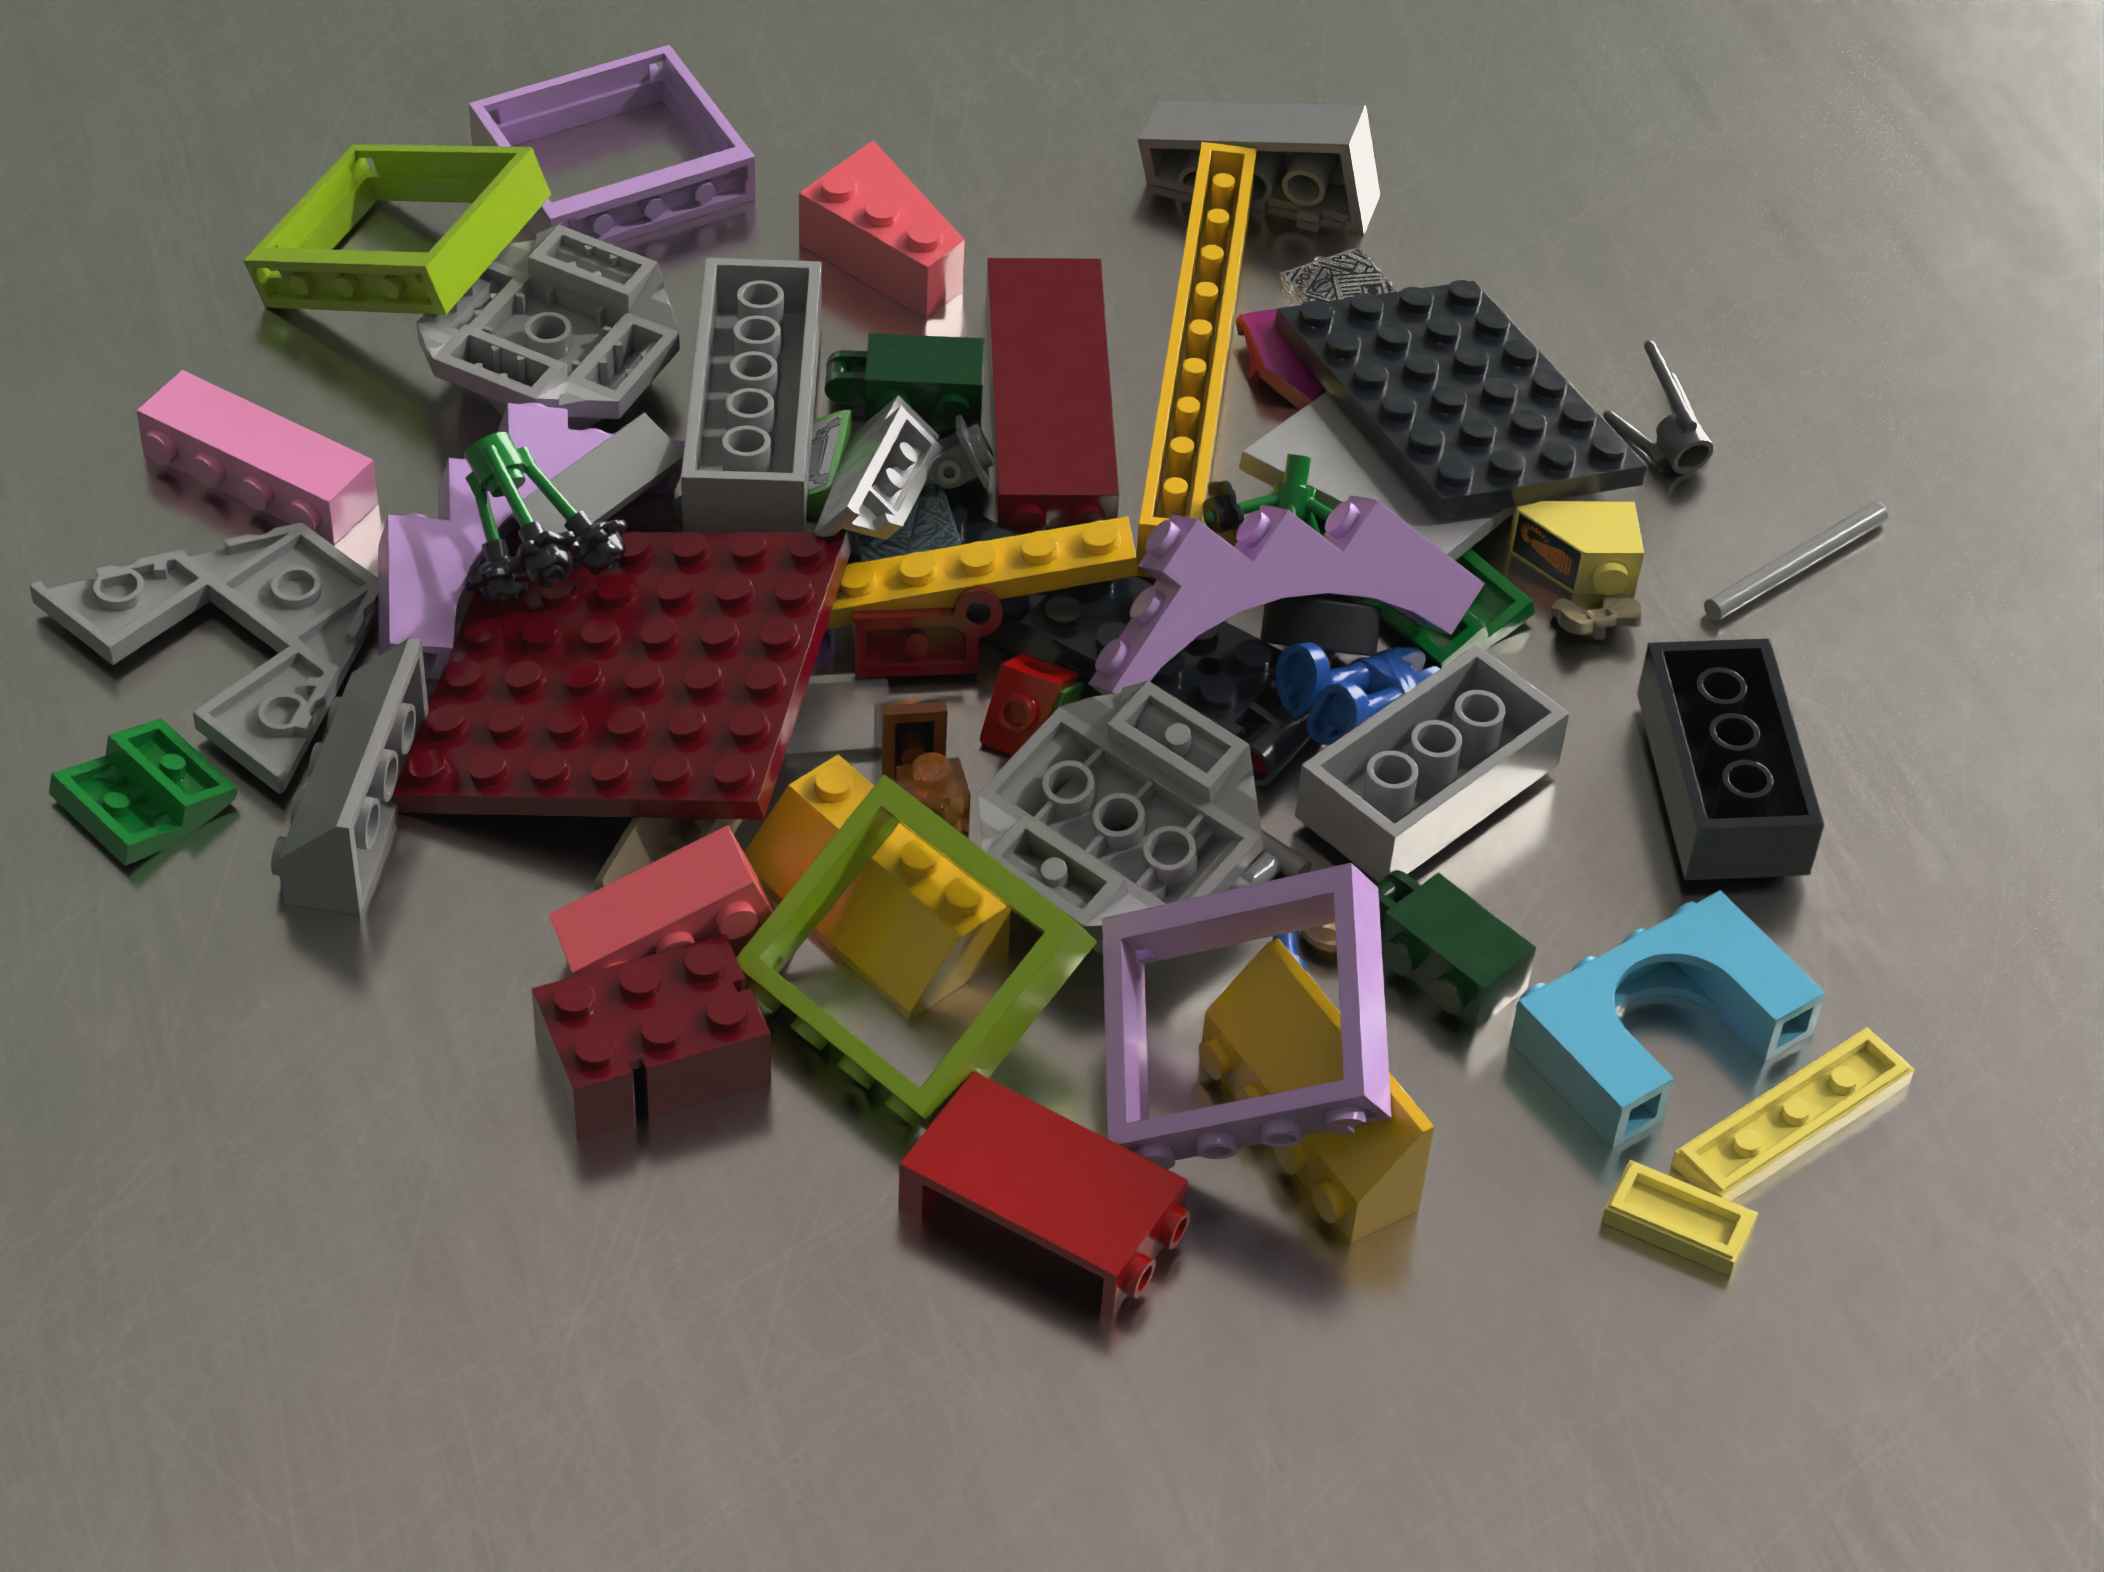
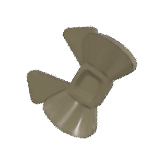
M1605 596L1602 609L1586 611L1567 598H1559L1551 606V615L1557 617L1558 624L1563 629L1574 634H1582L1593 629V638L1597 640L1605 639V627L1616 625L1639 627L1642 625L1643 608L1640 602L1630 598L1618 599L1612 596Z

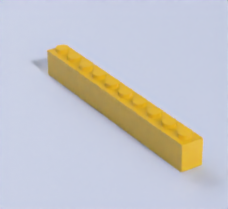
M1201 143L1139 520L1136 552L1137 565L1140 564L1148 552L1146 551V542L1150 534L1161 522L1169 520L1172 514L1204 522L1203 503L1207 499L1252 200L1257 148ZM1138 566L1139 576L1154 578Z

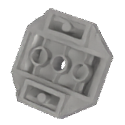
M1148 680L1123 687L1122 693L1094 696L1059 706L977 794L981 849L1077 921L1094 939L1103 940L1102 918L1226 891L1263 850L1250 745ZM1115 827H1130L1124 831H1111Z

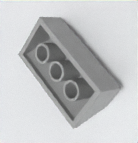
M408 638L351 673L343 696H335L333 698L328 713V734L324 743L317 742L313 747L309 763L310 779L306 789H297L290 812L291 827L287 837L279 836L272 852L271 871L273 875L280 877L283 904L360 916L399 813L398 805L394 803L392 798L395 785L423 719H426L429 711L422 640Z

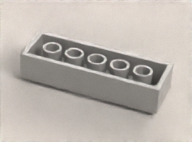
M706 258L681 473L683 532H805L822 319L821 261Z

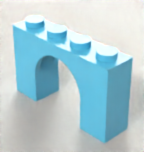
M1720 890L1698 903L1691 901L1683 904L1670 918L1648 930L1645 928L1635 930L1620 945L1598 957L1588 956L1582 959L1569 973L1549 984L1539 983L1529 988L1516 1004L1510 1043L1613 1149L1664 1120L1674 1081L1671 1074L1624 1027L1617 1014L1620 1008L1634 1000L1658 995L1675 996L1696 1002L1717 1015L1763 1062H1766L1814 1034L1826 992Z

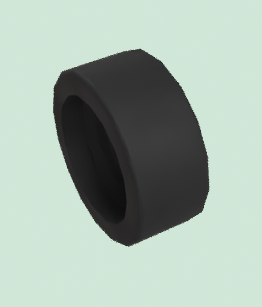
M1299 596L1278 599L1264 605L1260 639L1265 643L1283 646L1315 643L1324 651L1374 656L1377 654L1382 608Z

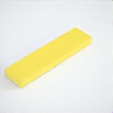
M1866 1027L1675 1150L1671 1165L1693 1186L1728 1201H1733L1908 1086L1915 1069Z

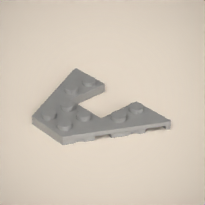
M302 522L274 528L263 535L247 534L224 539L225 549L194 556H188L183 549L140 558L129 566L117 567L109 565L96 568L97 577L48 589L43 586L42 581L29 585L32 600L36 606L112 665L208 602H212L278 652L270 660L192 712L197 731L279 794L284 792L378 615V578Z

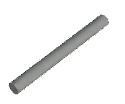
M1878 501L1870 503L1704 602L1706 614L1713 621L1721 620L1883 524L1888 519V512L1885 506Z

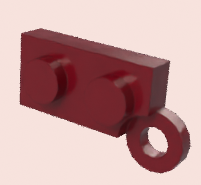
M973 587L959 594L954 602L953 611L951 608L852 611L853 672L855 678L979 673V638L990 635L1001 624L1003 610L1000 600L994 592L987 588ZM977 602L986 604L989 607V614L986 619L980 622H972L967 618L966 613L970 605Z

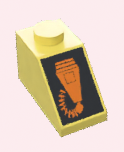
M1540 501L1533 504L1515 506L1508 541L1511 553L1575 594H1635L1644 557L1635 502Z

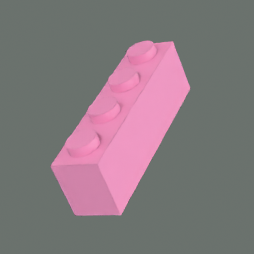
M184 370L180 371L136 410L143 453L153 461L161 465H168L195 478L206 487L220 490L244 502L250 508L263 511L290 525L302 522L332 545L341 540L378 504L373 459Z

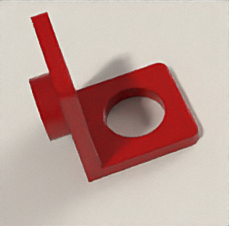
M1024 653L1002 663L980 734V742L986 746L1014 755L1053 714L1059 692L1075 684L1079 674Z

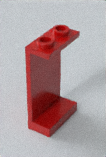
M975 1071L970 1074L899 1164V1206L922 1217L937 1197L942 1194L1104 1278L1101 1312L1111 1317H1114L1129 1295L1138 1298L1143 1293L1153 1275L1156 1257L1164 1246L1169 1249L1176 1247L1187 1229L1191 1213L1184 1209L1188 1179Z

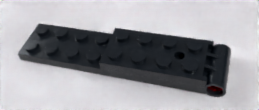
M922 488L925 491L931 492V494L924 493L923 495L924 498L922 500H927L924 508L931 507L928 505L933 504L930 501L937 502L932 509H926L941 513V516L944 518L949 513L950 518L948 520L952 523L920 509L918 517L922 514L925 515L917 520L916 525L928 516H932L947 525L916 550L897 542L898 539L889 540L913 552H920L921 550L929 551L930 548H924L931 546L929 543L941 549L956 537L957 540L948 547L956 546L958 543L959 545L1020 534L937 492L935 495L944 497V499L933 497L931 495L934 490ZM921 492L909 514L910 517L907 518L909 521L904 523L908 524V526L900 528L907 531L896 532L906 533V535H892L891 537H911ZM939 503H942L943 508L947 506L944 512H941L940 507L937 510L934 509ZM929 518V519H927V520L925 521V522H935V523H938V524H939V528L943 526V524H941V523H939V522H937V521H935V520H933V519H931V518ZM922 524L915 529V533L928 530V528H932L936 524ZM953 526V528H951L950 530H954V531H953V532H949V531H948V528H950V527ZM936 527L932 531L926 532V534L933 532ZM843 528L839 531L847 533L851 547L848 564L865 562L868 557L864 555L863 551L875 560L882 559L864 544L861 546L862 542L865 541L867 543L872 538H864L860 542L861 538L859 536L869 535ZM946 531L954 536L950 539L944 538L946 534L943 532ZM929 536L919 537L914 543L911 540L910 546L915 548ZM942 537L946 542L938 545L934 543V539ZM875 538L869 545L875 549L885 540ZM901 539L900 541L908 544L909 540ZM937 539L936 542H937V543H942L943 540H942V539ZM887 544L881 546V548L902 555L911 554L906 550ZM880 549L876 550L880 554H885V558H889L890 555L898 556ZM1133 576L999 599L1003 610L1001 624L996 631L983 638L1017 656L1022 653L1075 671L1079 674L1077 681L1084 683L1082 690L1093 696H1101L1100 692L1088 684L1097 671L1095 669L1096 660L1109 642L1119 638L1131 620L1130 610L1134 601L1142 591L1153 586V584ZM984 603L972 604L967 609L966 616L972 622L983 621L989 614V607ZM1223 621L1191 641L1162 666L1150 682L1250 745L1254 783L1260 786L1267 785L1310 739L1307 731L1309 714L1295 719L1292 713L1282 706L1277 691L1275 669L1278 658L1283 651Z

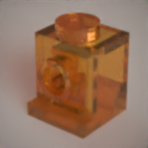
M925 753L918 756L913 764L896 766V784L934 813L945 812L948 820L947 823L969 839L971 794L960 758H947L939 753Z

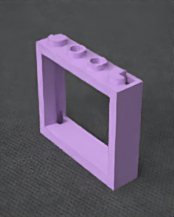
M670 45L469 103L472 146L512 147L663 101L704 155L700 158L552 203L548 198L526 224L535 237L536 233L559 224L606 243L614 244L756 200L754 154ZM662 61L663 68L660 69L655 62Z
M1352 863L1102 918L1107 1126L1109 1140L1166 1169H1170L1175 1165V1160L1196 1156L1208 1159H1225L1235 1156L1239 1152V1148L1257 1144L1273 1147L1292 1146L1300 1143L1304 1135L1324 1131L1335 1134H1354L1355 1125L1392 1118L1378 887ZM1335 923L1344 1080L1149 1118L1144 964Z

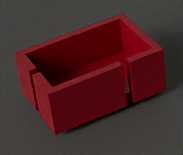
M726 934L532 988L536 1042L577 1140L636 1123L632 1071L634 1069L643 1068L644 1109L648 1119L771 1084V1032L751 989H746V978Z

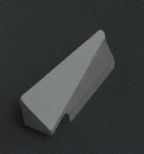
M899 395L851 436L815 529V535L822 537L834 536L843 528L887 540L903 527L931 472L932 463L943 447L937 442L939 435Z

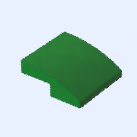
M1471 548L1455 561L1485 584L1451 635L1425 629L1386 605L1360 597L1361 601L1366 605L1381 607V618L1411 644L1419 648L1439 668L1444 667L1476 644L1486 650L1535 614L1533 600Z
M162 718L108 735L105 756L51 773L49 794L126 866L165 849L204 825L236 799L238 788Z

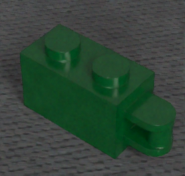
M869 333L867 351L839 350L830 354L826 365L825 394L836 403L864 404L865 423L899 395L929 426L956 427V416L961 414L968 428L975 424H978L981 428L985 338Z
M1394 870L1376 884L1379 893L1382 958L1386 960L1387 964L1396 973L1407 976L1430 994L1443 1010L1450 1014H1455L1476 1030L1528 989L1536 946L1438 872L1420 885L1406 873Z

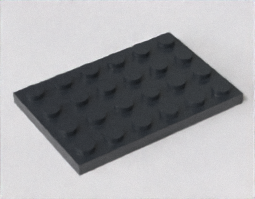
M1457 280L1447 285L1426 288L1407 287L1397 292L1376 295L1357 294L1347 299L1326 302L1307 301L1298 306L1277 308L1274 325L1284 341L1437 519L1643 485L1647 464L1475 281Z

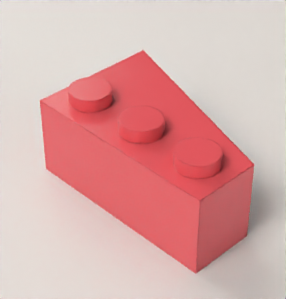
M873 140L799 192L800 246L925 319L929 318L963 292L965 239Z
M727 825L548 915L574 976H578L725 934L737 957L775 909L766 890L730 827Z

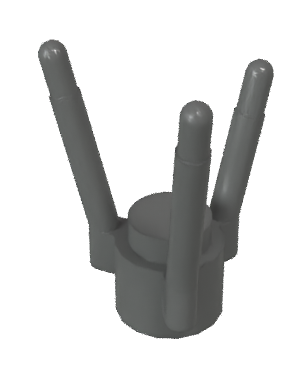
M1648 340L1645 342L1644 348L1675 413L1668 415L1658 424L1656 428V443L1650 441L1628 422L1610 410L1604 412L1603 418L1619 433L1645 452L1656 468H1661L1669 463L1674 472L1687 474L1699 469L1710 459L1714 446L1697 422L1676 375L1670 373L1654 341Z

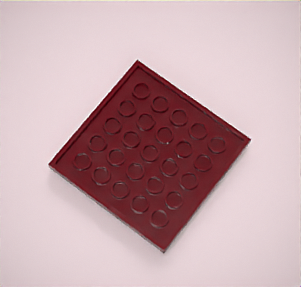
M814 531L624 532L622 538L627 548L626 552L611 569L603 570L599 575H593L588 569L583 567L580 570H572V573L566 580L558 581L550 588H541L528 581V595H523L519 600L507 604H489L484 599L481 591L476 590L453 644L447 665L441 673L428 705L429 711L426 719H423L395 785L392 798L394 803L398 805V812L764 820L851 553L847 533L838 532L834 536L822 537L815 535ZM518 532L511 533L503 538L506 539L509 554L512 557L517 555L518 547L522 543Z

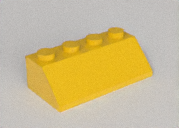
M837 754L789 784L744 851L767 894L779 904L874 787L869 780L840 755ZM899 823L812 931V934L908 1021H911L1008 955L1011 909Z
M1279 938L1274 939L1258 952L1205 1011L1202 1042L1199 1044L1201 1062L1213 1079H1221L1236 1098V1101L1344 1080L1340 1012ZM1390 1072L1391 1119L1355 1125L1354 1134H1335L1324 1131L1304 1135L1300 1143L1292 1146L1273 1147L1282 1168L1291 1175L1296 1174L1311 1193L1313 1203L1320 1216L1328 1223H1335L1350 1244L1418 1211L1434 1125Z

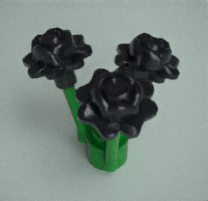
M497 432L490 434L473 443L465 451L464 457L472 470L465 479L475 496L486 538V543L482 544L486 563L478 569V575L469 578L466 586L469 591L480 590L484 599L489 604H507L519 600L523 595H528V581L541 588H550L558 581L566 580L572 573V570H580L583 567L588 569L593 575H599L601 571L611 569L626 552L627 548L622 535L628 525L624 519L620 521L616 519L608 522L600 521L593 523L583 510L577 512L536 465L526 446L516 448L509 433ZM523 473H526L567 522L564 524V527L568 530L567 532L554 533L545 531L540 522L533 521L517 490L526 481ZM489 491L493 497L505 496L521 527L518 534L522 543L519 545L515 557L510 556L506 539H500L488 495Z

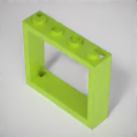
M352 144L247 255L243 262L265 308L447 315L548 200L551 192L532 147ZM365 158H372L374 162L372 168H369ZM377 201L472 203L428 253L332 250Z
M883 774L736 958L742 971L752 978L746 985V989H751L754 998L774 1013L777 1012L782 1004L787 1006L798 1015L790 1025L792 1029L820 1051L829 1042L841 1050L845 1055L837 1065L868 1090L876 1080L892 1092L885 1104L915 1128L922 1118L932 1123L973 1071L986 1078L992 1075L1097 941L1077 921ZM899 823L1043 934L921 1087H918L779 974Z

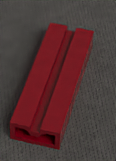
M987 258L986 321L996 523L1022 535L1035 531H1045L1046 527H1068L1099 520L1115 519L1118 515L1119 487L1101 259Z

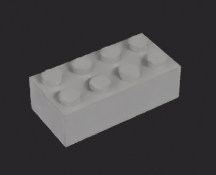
M1476 644L1303 763L1301 766L1295 817L1378 883L1394 870H1400L1408 874L1558 766L1570 713Z

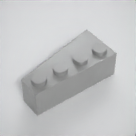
M1155 101L1138 137L1147 184L1193 194L1202 142L1257 148L1250 208L1265 211L1267 205L1298 212L1297 219L1319 224L1322 217L1346 223V231L1365 234L1380 197L1366 105Z

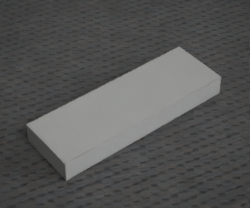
M644 412L550 481L577 512L583 510L593 523L606 521L681 466L684 452ZM539 488L523 499L533 521L540 522L545 531L554 533L568 531L564 527V524L567 522ZM512 512L511 516L517 521L514 513Z

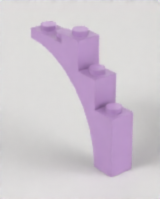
M535 402L523 404L508 403L498 432L509 433L516 448L526 446L536 465L549 480L614 435L599 429H568V409L546 407ZM672 440L684 452L685 441ZM465 458L448 459L438 488V519H431L417 513L402 516L388 515L378 544L379 656L408 638L422 640L425 678L439 679L444 667L447 665L453 649L456 607L459 598L467 587L466 583L469 581V578L474 576L479 566L485 561L482 544L486 543V538L475 496L465 479L472 472ZM683 462L681 466L644 493H674L681 477ZM523 473L526 479L525 483L517 489L522 500L538 489L526 473ZM489 491L488 495L500 539L511 533L518 532L521 527L511 516L513 511L505 496L493 497Z
M1350 495L1347 501L1340 503L1329 515L1325 524L1326 533L1324 536L1288 509L1262 504L1259 510L1248 515L1240 525L1236 534L1238 542L1235 546H1232L1198 519L1172 514L1169 520L1161 522L1150 534L1146 542V551L1148 552L1138 565L1157 581L1153 586L1142 591L1136 598L1130 610L1131 620L1119 638L1112 640L1103 648L1095 663L1097 671L1088 684L1102 695L1122 693L1123 687L1147 680L1151 681L1162 666L1200 634L1239 612L1287 597L1324 593L1360 596L1390 607L1425 629L1451 635L1485 583L1375 499Z

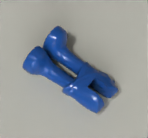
M1300 643L1291 645L1283 650L1277 661L1275 675L1277 691L1282 706L1287 708L1295 719L1309 714L1307 731L1310 738L1318 743L1331 745L1440 668L1429 667L1422 670L1426 658L1419 648L1397 646L1391 650L1380 651L1371 657L1357 658L1346 666L1330 669L1328 658L1321 647L1315 643Z

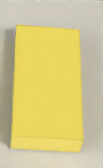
M1629 1160L1604 1209L1601 1223L1730 1277L1754 1229L1758 1213Z

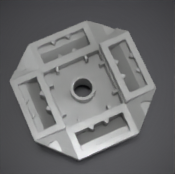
M559 224L536 233V240L508 244L447 315L424 314L416 322L418 341L433 375L450 382L462 396L495 408L500 415L504 414L508 403L523 404L535 402L546 407L568 409V429L571 430L589 429L604 418L620 419L680 350L679 330L670 301L664 289V280L658 262Z

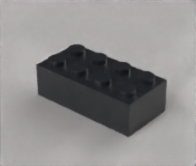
M1771 639L1648 643L1637 697L1685 880L1811 875L1825 823Z

